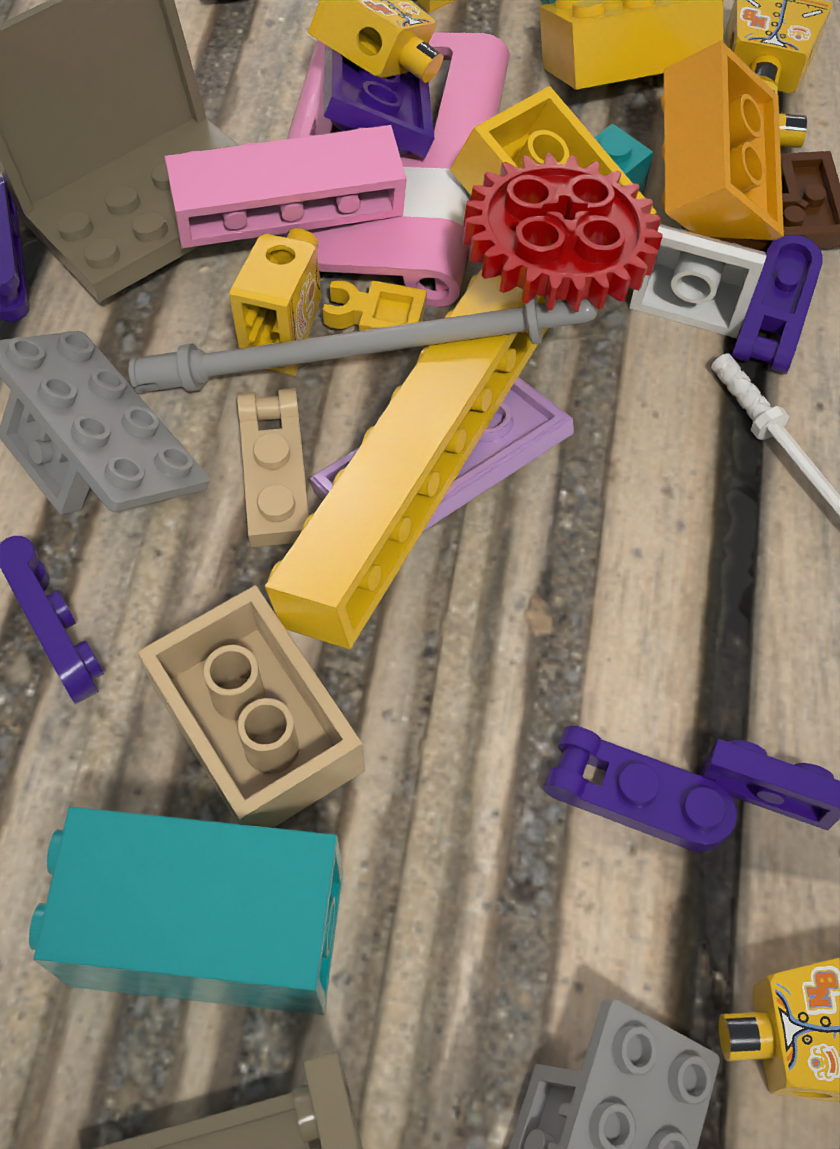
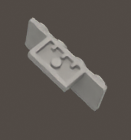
M66 331L56 334L0 340V377L11 390L0 424V439L60 515L80 511L89 488L94 491L107 509L112 512L207 489L210 482V477L84 332Z
M604 999L599 1009L581 1071L541 1064L535 1065L509 1149H697L720 1063L717 1053L620 1000Z

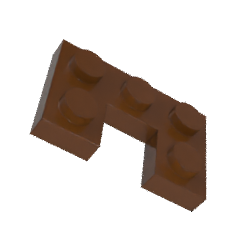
M831 151L781 153L784 236H803L812 240L819 248L840 247V181ZM711 237L759 251H767L774 241Z

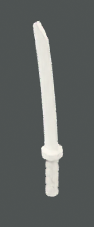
M729 353L719 356L713 362L711 368L718 374L719 379L727 385V389L731 394L736 396V400L743 409L747 410L746 413L753 420L751 431L756 438L766 440L773 436L840 517L839 493L784 428L790 417L787 412L779 406L770 407V403L764 396H761V392L750 382L751 380L746 373L740 370L741 367Z

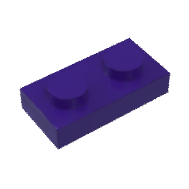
M721 739L716 741L704 761L700 776L723 786L733 798L827 831L840 820V781L834 779V775L821 766L810 763H797L793 765L767 756L765 749L752 742L744 740H731L727 742Z

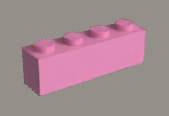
M391 125L358 128L350 131L314 136L305 135L299 138L263 143H247L241 146L190 151L165 156L181 248L256 238L266 233L272 235L283 234L293 228L310 230L403 216L406 175Z

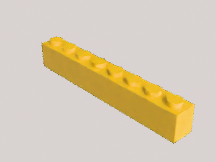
M481 269L478 275H474L471 278L467 291L455 309L450 310L445 318L524 307V303H522L523 289L515 287L508 292L502 293L499 291L502 276L484 279L481 276ZM537 295L538 304H544L545 297ZM548 328L541 329L542 337L544 336ZM528 331L434 344L425 347L421 351L416 366L403 385L395 389L390 404L375 426H371L366 431L362 445L347 467L338 472L332 489L317 511L309 515L305 520L301 534L284 559L277 562L271 570L265 588L276 616L286 630L349 650L351 649L538 344H532Z

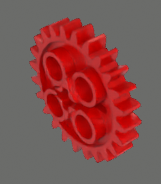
M546 153L544 164L537 165L533 159L526 155L522 158L521 169L505 161L501 165L500 176L486 172L484 174L483 186H473L471 201L466 203L463 244L471 246L470 262H483L481 276L484 279L502 276L500 292L505 293L515 287L523 289L522 303L527 304L536 295L545 297L547 310H553L558 299L567 300L573 312H579L582 299H588L596 308L603 309L607 294L622 302L625 300L628 287L639 291L642 288L645 275L651 276L663 234L658 232L661 217L650 214L653 205L652 199H637L640 188L637 183L625 186L619 185L620 171L604 176L599 174L600 162L594 161L586 169L578 166L577 157L574 155L568 158L566 165L558 164L551 153Z

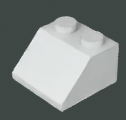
M660 224L658 232L662 233L663 237L651 276L645 275L642 288L639 291L634 289L629 309L737 338L764 266L766 253L739 244Z

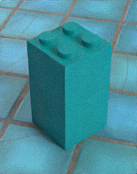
M78 807L68 808L64 829L55 830L48 848L47 870L53 876L46 904L39 903L30 924L29 946L31 950H35L34 961L68 987L325 1015L343 880V868L337 835Z

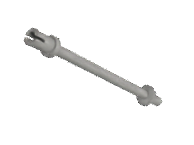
M536 295L529 303H524V307L205 353L193 343L179 346L177 352L130 358L128 367L129 378L137 394L184 387L186 391L191 392L201 390L203 385L212 376L528 331L529 339L533 345L541 344V329L587 323L596 317L598 308L588 299H582L579 312H573L567 300L558 301L553 310H547L545 303L538 304Z

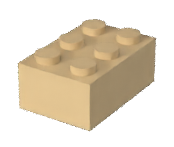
M256 585L137 651L151 684L237 824L274 828L365 771L362 742Z

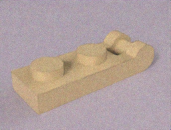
M296 388L278 390L279 396L256 398L255 392L237 394L248 537L251 548L295 543L301 534L305 520L309 516ZM281 419L282 428L259 430V421Z

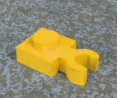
M331 281V301L344 303L345 305L333 306L324 304L323 320L325 325L335 329H344L357 324L359 325V331L422 322L427 305V290L372 281L369 292L365 293L358 291L349 282Z

